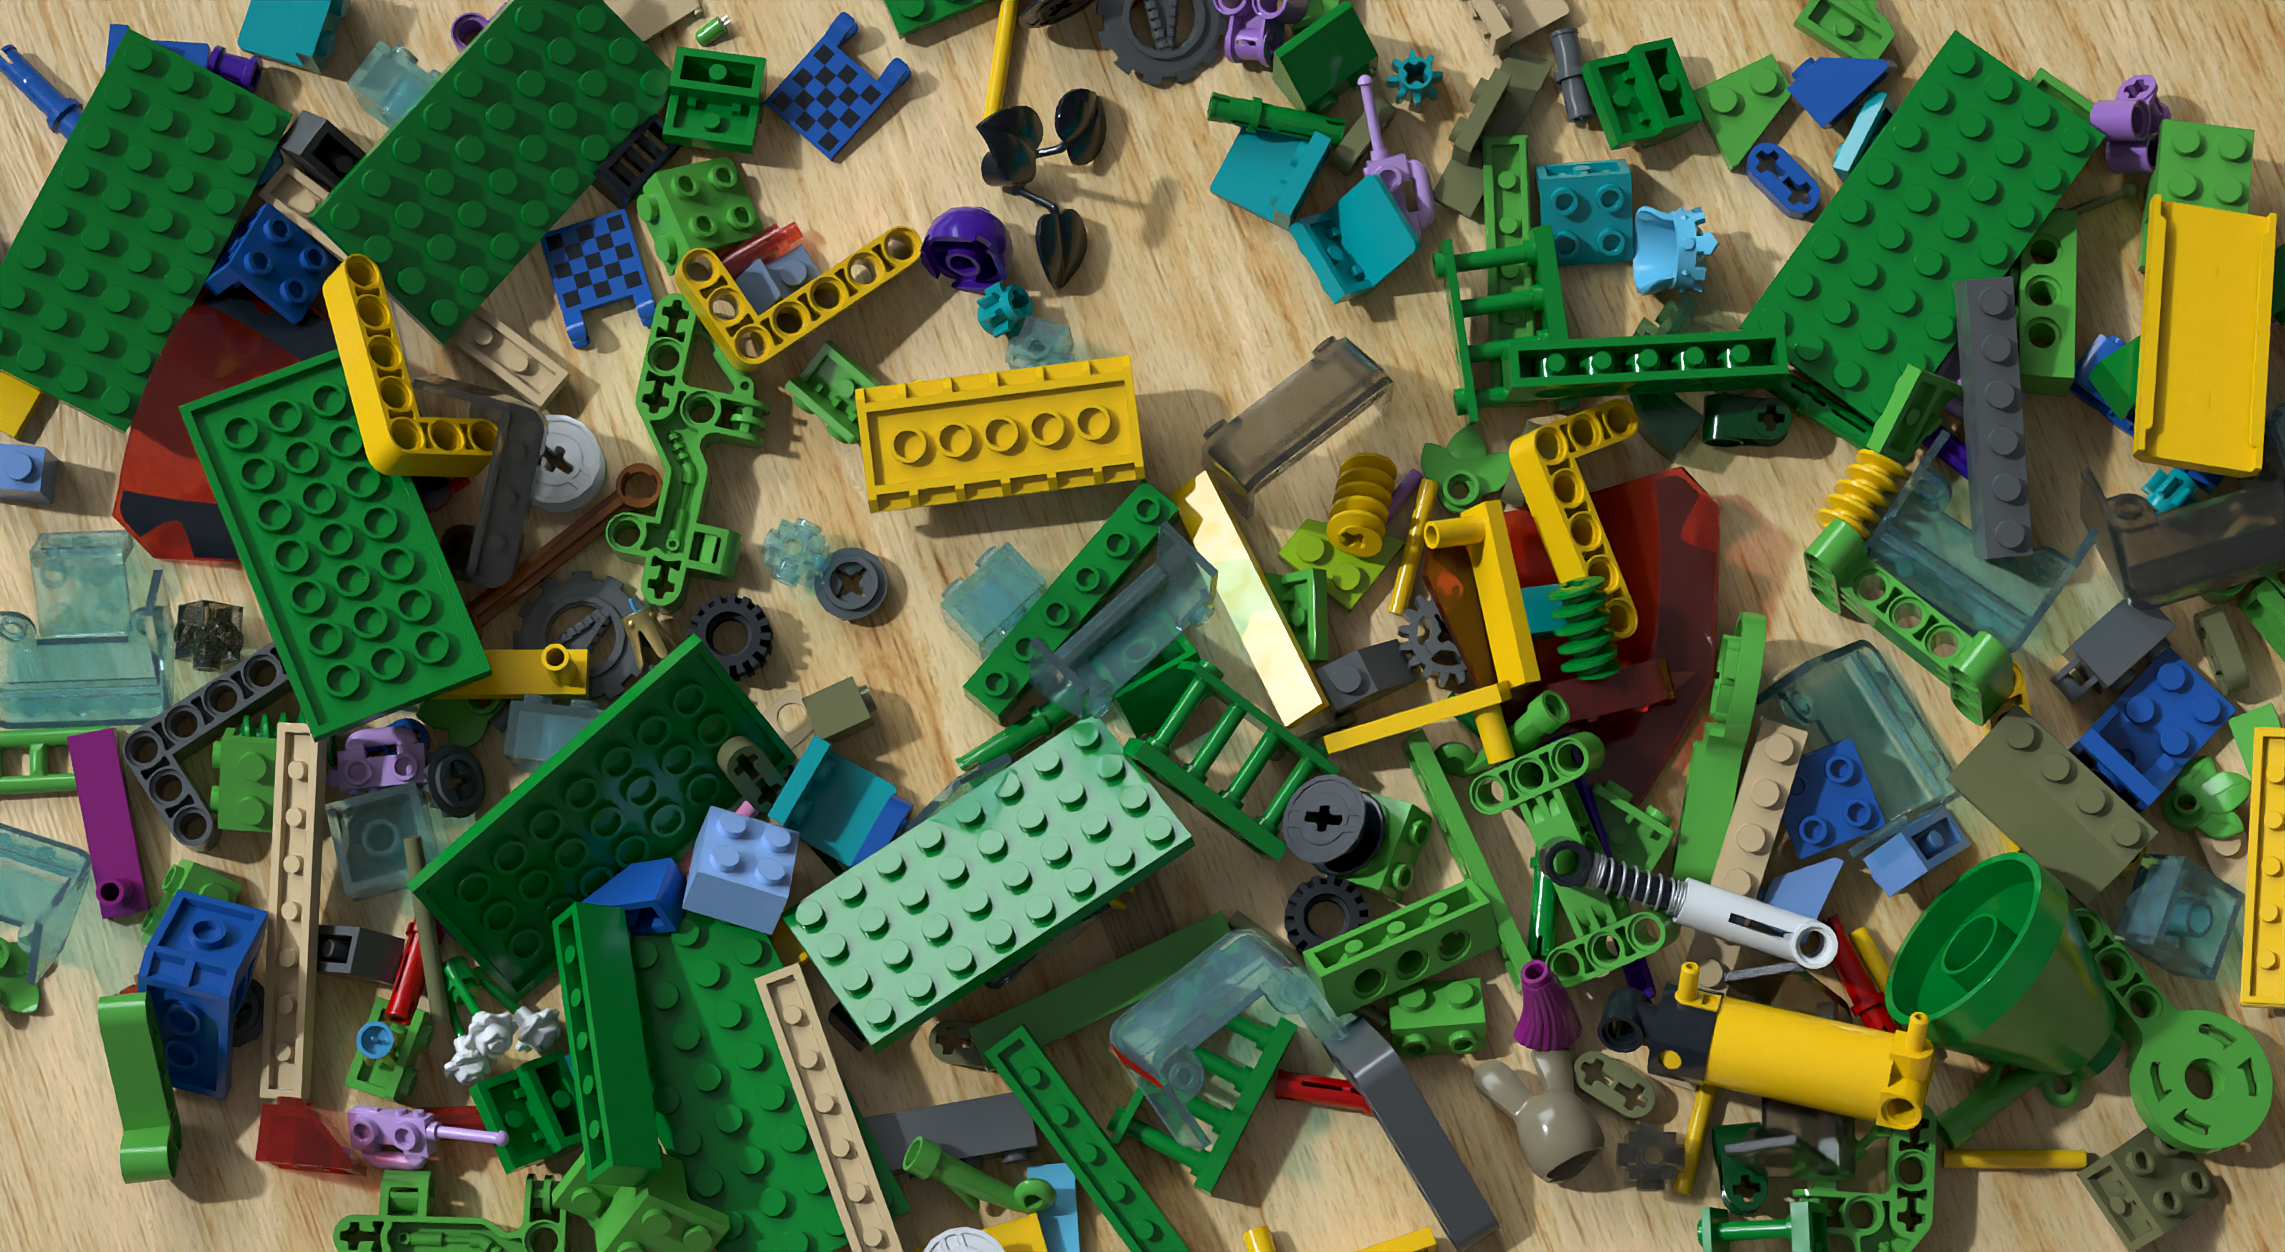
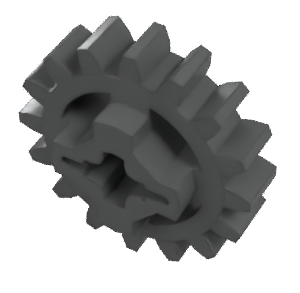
M1451 586L1447 596H1442L1437 587L1432 588L1430 601L1418 595L1414 600L1418 611L1406 608L1402 616L1410 625L1399 626L1397 631L1398 636L1408 639L1398 649L1400 654L1411 653L1412 655L1407 665L1408 670L1410 671L1420 666L1424 670L1421 681L1426 682L1430 679L1431 675L1438 676V684L1441 688H1444L1448 677H1454L1458 687L1464 685L1465 673L1468 672L1474 677L1456 640L1454 644L1449 640L1442 644L1438 640L1442 632L1441 629L1446 633L1451 632L1443 617L1445 613L1441 608H1451L1459 598L1456 586ZM1422 620L1425 629L1428 631V639L1423 645L1419 646L1417 630ZM1437 658L1451 660L1454 665L1445 666L1433 661Z

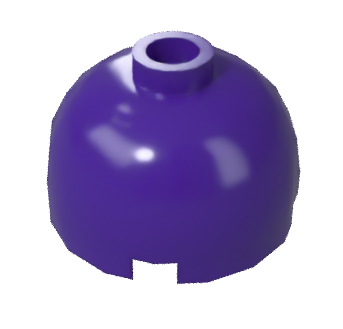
M965 206L951 208L934 219L922 243L920 259L930 275L937 280L940 273H942L944 276L956 280L952 283L951 287L957 290L985 293L984 290L999 281H1005L1012 263L1014 251L1010 232L999 218L985 208Z

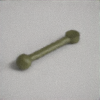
M2126 182L2120 190L2067 210L2077 211V215L2122 198L2134 199L2139 194V188L2134 182Z
M1351 712L1298 738L1304 743L1307 739L1316 740L1340 728L1353 725L1358 720L1355 713ZM1278 745L1270 760L1280 761L1285 753L1289 751Z

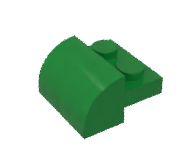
M1672 37L1634 45L1626 53L1587 61L1580 68L1611 151L1639 144L1642 149L1661 144L1684 134L1703 120Z
M677 46L669 83L670 98L662 133L663 142L753 155L759 123L762 124L765 106L764 101L767 88L766 58Z
M562 1050L525 1062L515 1070L480 1081L468 1089L486 1130L492 1132L502 1130L509 1135L507 1145L499 1147L497 1144H493L506 1175L535 1164L537 1167L583 1146L574 1079L566 1064Z

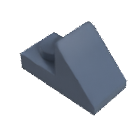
M800 245L767 265H764L759 258L735 280V283L759 316L820 276V273L804 246Z

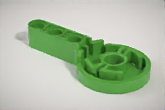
M1742 610L1737 620L1734 635L1723 634L1716 671L1720 674L1719 678H1714L1709 717H1714L1713 721L1718 722V724L1705 722L1703 741L1694 740L1671 869V878L1673 877L1675 881L1680 880L1684 882L1686 878H1691L1707 884L1711 882L1732 815L1742 756L1753 719L1765 649L1766 614Z
M2088 908L2074 910L2099 969L2100 963H2104L2111 968L2114 974V981L2107 979L2103 974L2102 976L2116 1007L2115 1023L2122 1028L2124 1041L2130 1047L2125 1067L2129 1068V1088L2134 1106L2145 1125L2167 1144L2177 1149L2197 1154L2221 1152L2250 1137L2266 1118L2273 1095V1079L2270 1064L2255 1037L2241 1024L2223 1014L2208 1010L2185 1011L2172 1006L2099 914ZM2130 1000L2137 1002L2142 1007L2143 1018L2136 1016L2132 1012ZM2199 1026L2209 1027V1028H2211L2212 1030L2217 1031V1032H2219V1033L2225 1035V1036L2228 1037L2231 1041H2233V1043H2231L2229 1040H2227V1039L2224 1038L2223 1036H2221V1035H2219V1034H2217V1033L2211 1032L2210 1029L2204 1028V1027H2200V1028H2199ZM2246 1060L2248 1061V1063H2249V1065H2250V1067H2251V1070H2252V1073H2253V1077H2254L2255 1086H2254V1084L2252 1083L2251 1072H2250V1069H2249V1066H2248ZM2152 1063L2158 1065L2159 1080L2163 1091H2168L2167 1094H2163L2159 1087L2156 1075V1067L2151 1066ZM2187 1068H2198L2208 1075L2212 1084V1092L2208 1099H2200L2189 1091L2185 1083V1071ZM2182 1111H2184V1112H2183V1116H2184L2185 1118H2187L2188 1120H2190V1121H2192L2193 1123H2196V1124H2198V1125H2200V1126L2207 1127V1128H2208V1134L2205 1135V1129H2204V1128L2195 1126V1125L2189 1123L2188 1121H2186L2185 1119H2183V1118L2181 1117L2180 1113H2181Z

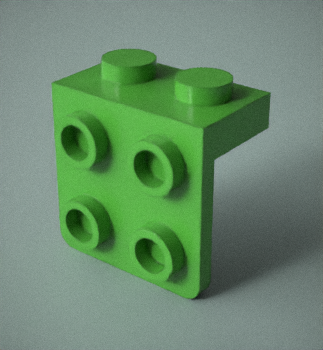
M728 157L655 172L634 197L638 214L645 221L653 238L656 254L663 261L669 276L675 275L677 265L683 256L692 249L706 248L711 251L755 241L764 232L762 223L734 162ZM693 263L687 265V270Z

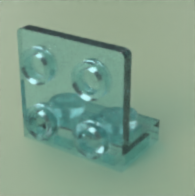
M132 529L39 534L29 551L41 637L128 635L131 633L133 622L125 562L134 547Z

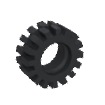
M728 593L726 598H721L720 594L712 597L714 601L707 604L704 601L699 606L700 611L698 614L693 613L690 619L692 625L691 628H688L687 636L689 638L695 633L734 681H741L740 677L748 675L750 678L756 674L754 670L759 666L761 668L765 666L767 655L772 653L773 631L768 618L758 604L755 605L750 598L745 596L743 599L738 598L736 594ZM727 621L739 622L748 631L746 646L735 654L721 653L713 644V634L716 628Z
M1327 875L1325 878L1315 876L1310 881L1301 883L1297 890L1291 894L1285 909L1284 925L1287 931V938L1291 944H1294L1298 953L1303 955L1302 952L1369 923L1367 902H1364L1360 890L1350 885V881L1344 878L1343 881L1336 879L1334 875ZM1320 902L1335 903L1344 913L1345 924L1336 935L1329 937L1320 936L1309 925L1308 914L1313 906Z

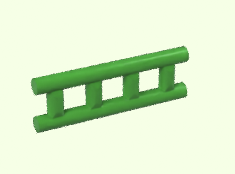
M109 726L0 731V795L77 791L74 773L49 774L48 747L68 746V736L107 729ZM30 748V775L3 776L2 749Z

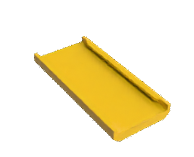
M2155 194L2150 200L2132 456L2138 461L2238 478L2256 476L2262 470L2277 213L2270 212L2267 217L2183 204L2162 200V195Z
M1130 355L855 389L867 498L871 514L1146 480Z

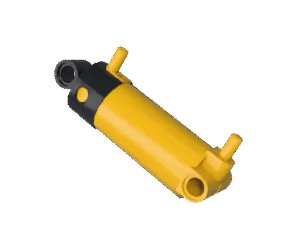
M1694 962L1682 964L1679 983L1666 982L1660 1003L1657 1005L1653 1004L1649 996L1643 991L1634 987H1620L1609 994L1597 1028L1598 1037L1602 1044L1618 1053H1629L1636 1051L1641 1045L1647 1046L1650 1049L1647 1065L1648 1074L1701 1086L1707 1084L1872 1121L1876 1122V1125L1893 1129L1908 1130L1920 1123L1937 1058L1933 1044L1926 1038L1929 1017L1922 1012L1911 1014L1907 1032L1896 1030L1895 1033L1728 997L1724 996V993L1699 988L1700 967Z

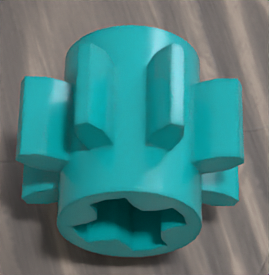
M1413 49L1410 50L1409 58L1403 62L1395 58L1392 60L1391 67L1398 75L1387 77L1386 87L1397 88L1396 104H1400L1405 100L1413 103L1415 110H1419L1420 102L1426 97L1436 101L1438 91L1431 84L1441 83L1443 72L1432 71L1433 55L1428 56L1426 59L1417 57ZM1417 75L1423 77L1422 83L1417 80L1412 85L1407 83V76L1412 79Z
M1001 281L985 289L986 296L977 300L979 305L977 317L981 327L995 338L1005 334L1009 341L1025 333V325L1033 321L1031 316L1033 313V303L1029 294L1015 283L1005 288Z
M2173 468L2167 475L2164 471L2158 469L2141 488L2148 495L2142 501L2144 509L2155 520L2164 525H2169L2173 519L2182 525L2200 506V503L2193 498L2199 492L2197 484L2186 473L2176 468Z

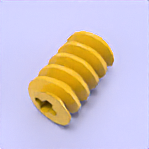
M1861 449L1854 457L1856 464L1848 465L1844 471L1847 479H1839L1835 484L1834 488L1837 494H1829L1824 501L1826 508L1818 509L1814 518L1822 531L1835 518H1839L1855 529L1863 539L1868 540L1871 533L1863 525L1864 521L1878 525L1881 518L1873 508L1876 506L1888 510L1891 503L1883 495L1884 492L1899 495L1901 488L1893 480L1894 477L1909 480L1910 475L1901 464L1892 458L1878 454L1873 450Z
M1370 452L1356 453L1347 457L1341 463L1326 534L1331 544L1345 554L1355 557L1375 556L1381 551L1383 545L1382 538L1386 531L1385 523H1387L1389 516L1388 509L1392 502L1391 495L1395 488L1394 480H1396L1398 473L1396 465L1388 457Z

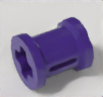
M219 45L213 49L207 64V70L253 94L258 87L263 69V61L260 57L253 56L251 59L233 55L227 53L226 48Z

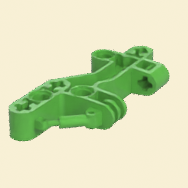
M680 293L664 296L657 304L636 393V407L665 468L656 516L651 517L631 512H622L615 515L606 527L608 544L619 559L645 565L641 579L642 594L647 604H652L655 612L662 615L673 614L683 607L687 598L691 577L719 582L734 581L744 536L731 530L703 524L712 486V475L705 461V452L710 445L715 443L754 449L763 448L764 439L759 437V432L766 431L767 422L762 419L763 416L770 415L772 410L769 404L756 400L757 388L754 380L746 372L735 369L729 363L703 323L700 322L699 317L688 301ZM678 312H684L686 319H680L676 329L678 341L673 338L674 329L669 318L674 319L678 316ZM698 338L707 340L714 349L712 356L735 387L732 394L688 386ZM675 354L680 357V360L674 369L663 371L657 368L658 360L663 355ZM658 383L664 386L662 395L667 407H660L658 413H653L649 404L657 405L661 391L657 385ZM700 406H710L715 409L713 417L705 423L694 422L691 419L693 411ZM725 410L736 411V414H730L728 423L733 426L732 430L724 428ZM627 528L638 529L640 537L634 545L623 547L617 543L618 536L623 530ZM663 566L669 569L668 582L673 592H665L663 599H659L654 588L659 589L664 585L666 574L662 568Z
M1926 1104L1920 1120L1922 1129L1914 1133L1912 1147L1922 1146V1151L1917 1149L1899 1150V1146L1903 1147L1910 1143V1129H1893L1876 1125L1875 1122L1871 1126V1131L1860 1141L1854 1138L1813 1173L1811 1189L1793 1190L1792 1196L1799 1198V1202L1826 1204V1221L1827 1218H1833V1210L1827 1209L1828 1200L1840 1202L1836 1214L1838 1228L1827 1227V1237H1835L1844 1241L1848 1247V1252H1911L1931 1228L1933 1221L1937 1122L1932 1109ZM1877 1138H1887L1884 1193L1837 1191L1836 1179L1867 1153L1865 1148ZM1908 1159L1918 1164L1921 1170V1178L1917 1184H1907L1901 1179L1898 1169L1902 1160ZM1897 1193L1903 1195L1920 1193L1921 1195L1920 1198L1910 1201V1215L1918 1217L1919 1223L1910 1227L1909 1231H1906L1905 1223L1898 1222L1897 1215L1905 1212L1907 1209V1197L1898 1199ZM1860 1203L1869 1208L1872 1221L1868 1228H1857L1850 1221L1849 1211L1853 1204Z
M385 1169L381 1181L379 1215L355 1214L344 1217L334 1228L333 1242L339 1252H379L381 1246L382 1252H537L535 1247L537 1236L544 1230H554L558 1236V1245L554 1252H570L572 1217L579 1216L553 1206L552 1192L560 1183V1181H555L554 1175H546L544 1181L537 1180L535 1173H528L525 1185L523 1222L519 1229L514 1232L507 1233L493 1222L484 1218L435 1217V1179L433 1171ZM398 1190H408V1191H418V1192H397V1191H398ZM536 1209H543L544 1215H552L554 1209H560L559 1223L545 1219L536 1221ZM583 1218L594 1230V1222ZM359 1226L361 1231L371 1235H380L381 1244L375 1241H361L357 1249L355 1244L348 1242L349 1234L357 1233Z

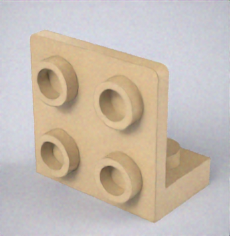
M1459 0L1492 56L1512 47L1513 43L1517 44L1564 19L1570 12L1565 0Z

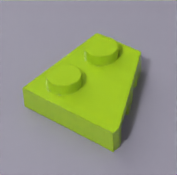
M1306 519L1280 550L1278 558L1296 572L1310 568L1327 570V596L1350 614L1403 549L1405 542L1400 538L1384 535L1381 551L1375 556L1355 557L1341 552L1331 544L1326 534L1328 523Z

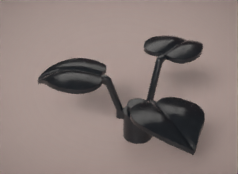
M1083 88L1072 89L1059 100L1055 112V130L1062 141L1058 145L1038 149L1043 139V125L1036 111L1028 106H1011L1001 109L985 118L976 126L990 150L985 154L981 164V173L985 183L994 187H1011V194L1013 196H1022L1045 207L1050 213L1042 215L1037 221L1035 240L1043 270L1054 290L1063 288L1080 267L1087 249L1086 228L1077 211L1073 209H1063L1060 211L1056 203L1025 189V185L1030 183L1036 175V159L1060 154L1067 150L1071 163L1076 166H1082L1092 162L1100 153L1106 136L1105 111L1096 92Z

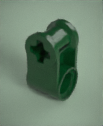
M1734 394L1706 395L1703 404L1702 443L1715 447L1776 446L1783 442L1788 434L1792 421L1791 410L1786 403L1776 398L1742 397ZM1765 414L1773 415V420L1777 423L1774 431L1766 430V424L1762 422Z
M1761 1122L1712 1126L1713 1154L1716 1167L1718 1168L1723 1204L1730 1212L1736 1215L1746 1216L1752 1214L1764 1203L1768 1195L1765 1142ZM1741 1181H1745L1748 1189H1755L1756 1191L1748 1203L1744 1202L1742 1195H1734L1733 1192Z

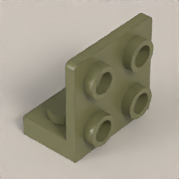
M2148 1127L2077 1173V1176L2129 1252H2134L2166 1234L2219 1195L2218 1189L2193 1153L2167 1144L2158 1138Z

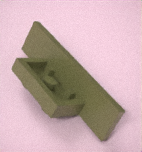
M1513 43L1500 69L1495 67L1489 80L1481 77L1469 101L1475 104L1468 119L1462 116L1459 117L1448 140L1454 143L1452 156L1433 191L1435 202L1471 219L1483 197L1482 136H1513L1517 134L1554 63Z

